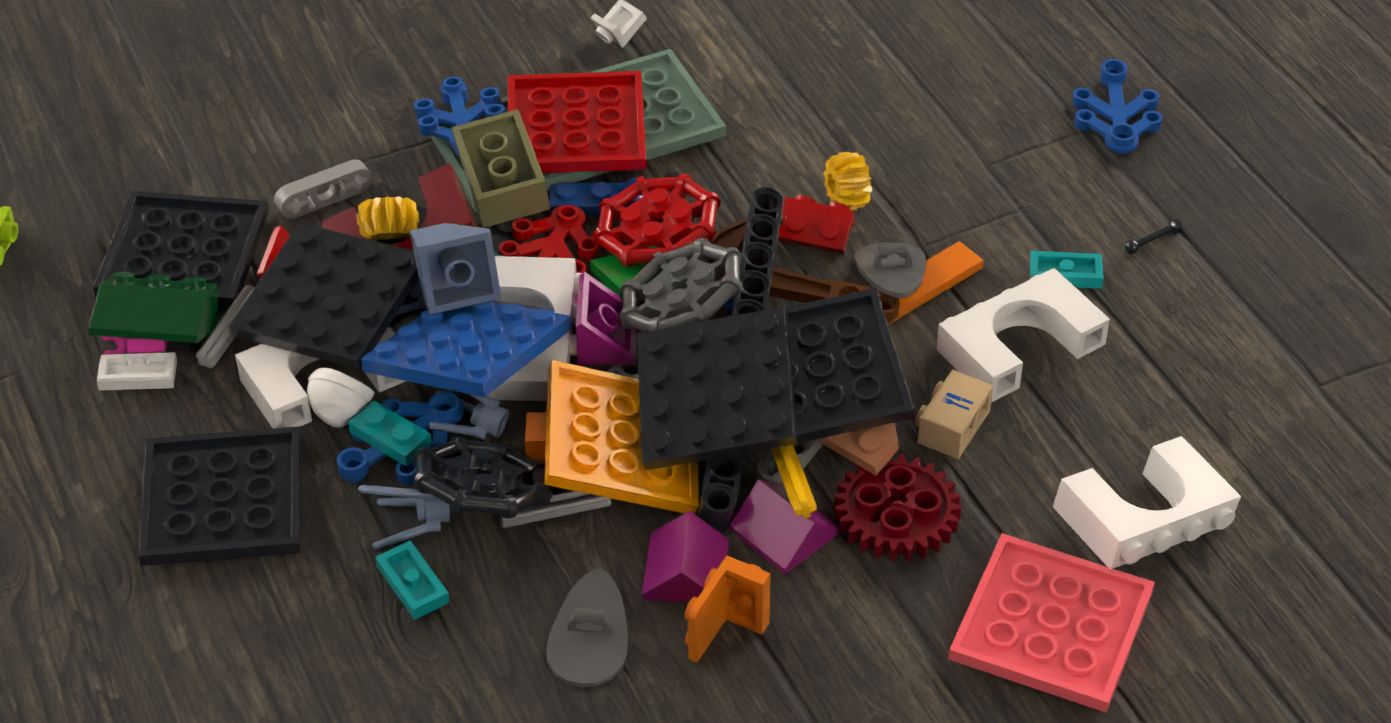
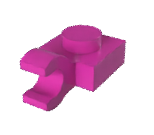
M102 336V340H113L118 346L116 350H106L103 355L123 354L125 351L138 354L165 352L169 341Z

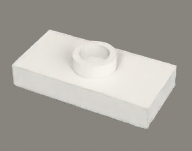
M176 353L101 355L96 381L98 390L174 388L177 367Z

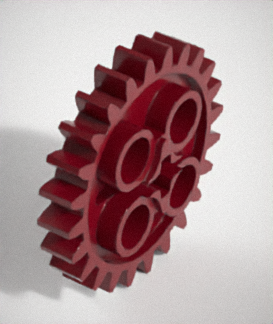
M901 454L898 462H892V459H890L876 476L857 464L855 473L847 471L845 473V482L838 483L837 493L835 494L834 519L839 521L840 533L848 532L849 544L860 541V552L863 553L869 548L875 549L874 558L876 559L885 552L889 553L891 562L895 561L897 554H903L905 560L911 562L912 553L917 552L920 557L925 559L927 548L938 553L940 552L941 542L948 544L951 542L952 533H957L958 522L960 521L962 508L960 506L961 496L959 493H955V482H946L947 473L945 471L934 474L933 463L923 468L920 466L919 457H916L912 463H906L905 455Z

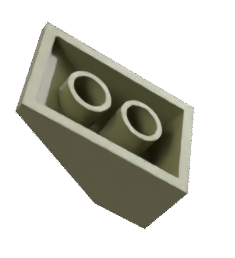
M518 109L451 127L483 228L550 209L546 182Z

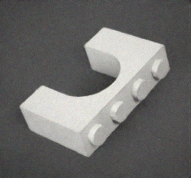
M495 256L502 298L494 300V302L522 304L526 308L537 310L550 309L554 313L569 315L572 329L487 396L495 400L547 401L548 368L551 361L555 360L570 364L571 356H577L576 334H573V325H576L577 303H575V297L578 295L579 275L582 273H576L575 258Z
M1053 268L1040 275L1033 276L1030 280L1012 289H1006L1001 294L974 305L971 309L944 320L939 324L936 350L958 372L993 385L992 403L1020 388L1023 362L997 338V333L1013 326L1036 327L1051 334L1078 359L1106 344L1110 319Z
M389 326L378 344L385 342L395 335ZM260 344L235 355L240 381L272 428L297 427L312 422L308 395L295 376L304 366L319 359L265 344ZM365 372L379 393L405 382V380Z
M1181 436L1153 446L1143 471V475L1171 504V509L1160 511L1147 510L1126 502L1113 491L1093 468L1061 479L1053 504V508L1111 570L1124 564H1133L1140 558L1155 552H1164L1171 546L1181 542L1193 541L1200 535L1215 529L1221 530L1226 528L1235 518V510L1241 496Z

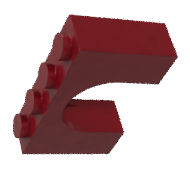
M450 163L418 177L427 203V215L420 228L443 223L478 227L464 187ZM354 207L322 221L324 229L367 239L360 234L359 225H357L358 213ZM411 237L392 245L413 250Z

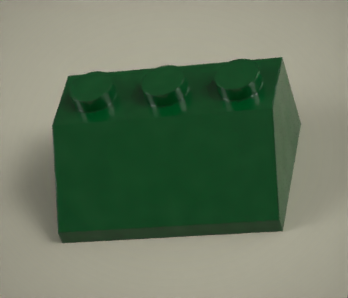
M131 272L113 273L110 278L99 286L88 327V335L198 343L213 331L218 324V284L206 283V279L201 277H188L183 282L170 281V276L161 274L150 275L148 279L135 278V274Z

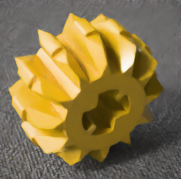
M842 152L831 156L826 161V171L823 173L825 176L824 186H826L827 197L830 198V202L845 204L849 206V210L865 207L870 201V193L872 192L870 185L872 178L869 175V166L865 163V158L857 152Z
M400 196L376 197L375 199H367L358 205L357 225H359L360 234L367 239H400L410 237V230L418 229L419 213L416 209V203L409 198H401Z

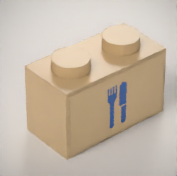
M952 369L944 382L939 381L935 386L929 405H923L916 416L915 426L919 427L917 443L959 460L990 412L993 385Z

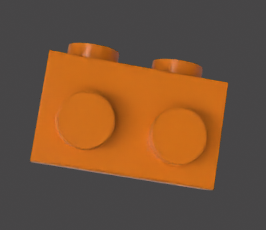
M727 555L718 569H711L705 580L704 590L698 598L693 597L685 610L684 618L688 620L685 644L688 645L689 660L698 663L726 620L761 635L764 633L770 623L771 573L763 571L754 564H747Z

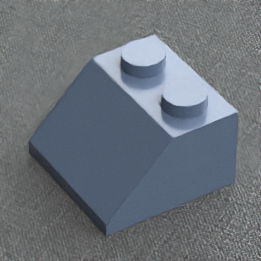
M443 223L410 230L421 295L429 314L502 298L490 229Z

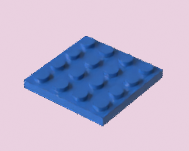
M494 300L429 314L428 310H425L421 313V316L410 324L401 327L395 335L385 342L376 345L374 350L361 358L363 371L486 397L572 329L571 318L569 315L554 313L550 309L537 310L526 308L522 304H504L494 302Z

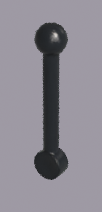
M1172 219L1167 227L1137 241H1127L1125 244L1126 252L1134 254L1138 251L1139 247L1170 232L1180 233L1183 222L1179 219Z

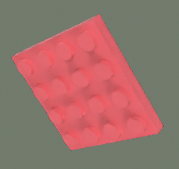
M1002 533L949 649L948 660L1107 713L1153 594L1155 582L1116 569L1110 570L1106 566Z

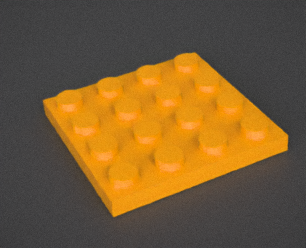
M555 360L551 361L547 379L545 485L684 514L691 511L695 514L699 507L698 462L647 471L642 464L639 379Z

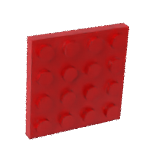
M641 71L508 75V112L516 109L519 110L542 173L647 169Z

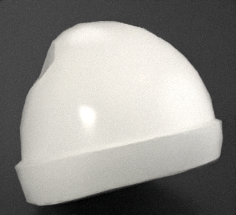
M330 368L316 369L308 378L307 395L309 404L314 413L332 427L340 428L346 426L353 417L370 403L375 394L373 390L363 383Z

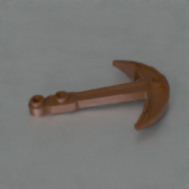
M781 216V223H780V225L783 224V217H782V216ZM747 219L739 220L717 231L714 238L709 242L724 248L734 247L740 252L742 250ZM709 258L706 263L713 264L717 260ZM773 267L769 296L808 303L872 288L839 280L828 281ZM880 291L878 295L887 324H889L899 314L900 301L899 298ZM725 304L709 320L727 317Z

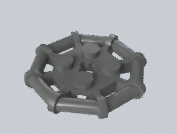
M698 238L694 244L662 254L660 251L653 254L654 259L635 277L624 281L620 290L623 295V305L619 314V321L624 328H636L644 332L708 321L731 297L740 294L743 288V284L740 281L742 254L734 247L724 248L710 243L706 238ZM709 258L717 260L713 264L706 263ZM637 300H645L644 304L637 307Z

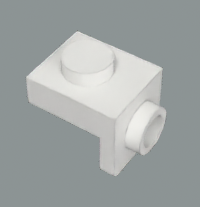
M618 0L604 18L594 13L590 19L596 26L595 33L600 39L608 44L613 41L623 48L647 18L642 11L624 0Z

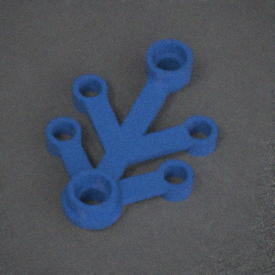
M1108 59L1101 65L1100 79L1103 85L1108 88L1110 105L1093 95V92L1087 88L1075 89L1072 104L1081 110L1076 112L1074 125L1082 131L1094 130L1105 137V145L1110 150L1124 154L1132 152L1138 147V137L1146 131L1157 132L1161 129L1163 117L1159 112L1152 111L1158 107L1159 93L1152 89L1142 90L1137 98L1124 106L1122 84L1126 81L1128 67L1121 60ZM1088 108L1112 121V126L1096 118L1095 113L1088 110ZM1142 110H1146L1141 120L1133 125L1127 124L1126 121Z
M460 77L446 78L440 87L442 102L450 105L453 113L436 109L431 99H420L414 103L415 116L419 118V133L423 136H434L450 141V145L455 149L457 155H459L452 129L439 126L438 122L455 127L476 121L483 114L487 118L505 113V107L501 105L500 90L495 87L481 90V101L466 111L464 102L468 100L467 86Z
M439 392L430 398L429 403L401 402L398 399H388L381 404L390 410H396L395 413L403 418L404 416L420 417L412 423L425 431L430 429V422L456 424L464 415L462 402L451 392ZM434 430L433 441L429 448L447 443L449 432ZM351 434L353 440H355L356 442H365L360 438L356 437L355 435ZM373 446L366 451L355 447L347 448L341 451L337 457L339 474L348 482H360L367 475L369 466L387 455ZM414 460L407 467L399 462L396 465V475L399 483L403 485L414 484V478L417 475V467L414 464Z

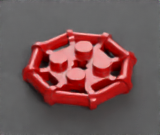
M682 173L679 177L644 179L643 176L636 178L637 181L612 198L602 200L599 204L600 216L597 229L592 235L595 245L607 249L620 259L623 266L632 267L634 264L649 263L654 259L653 254L658 251L662 254L694 244L698 238H706L708 241H711L716 235L714 225L721 200L715 192H708L692 181V177L688 174ZM640 195L642 196V198H640L633 204L629 205L628 207H624ZM687 195H690L697 202L690 204L684 199ZM702 216L698 224L692 223L694 218ZM613 219L621 221L619 227L611 229ZM625 241L630 245L625 246L621 242ZM648 246H658V248L649 249Z

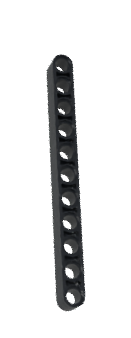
M771 187L758 188L754 191L751 198L741 250L743 260L740 265V281L743 284V288L740 294L733 298L731 316L767 310L784 204L782 194ZM744 454L706 460L697 516L718 532L725 531L732 522L738 497ZM712 506L719 507L722 510L715 509Z

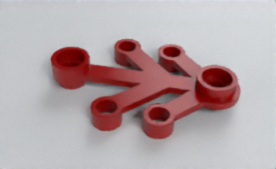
M562 205L555 208L551 213V217L534 222L527 218L514 220L512 223V236L518 241H527L533 235L552 231L550 236L520 245L515 241H504L499 245V254L509 257H528L540 253L538 257L574 258L564 242L565 238L570 236L578 246V256L584 260L595 259L599 254V247L595 245L593 237H588L582 228L585 225V213L583 210L573 205ZM575 260L576 271H579L576 273L586 272V264L581 260Z

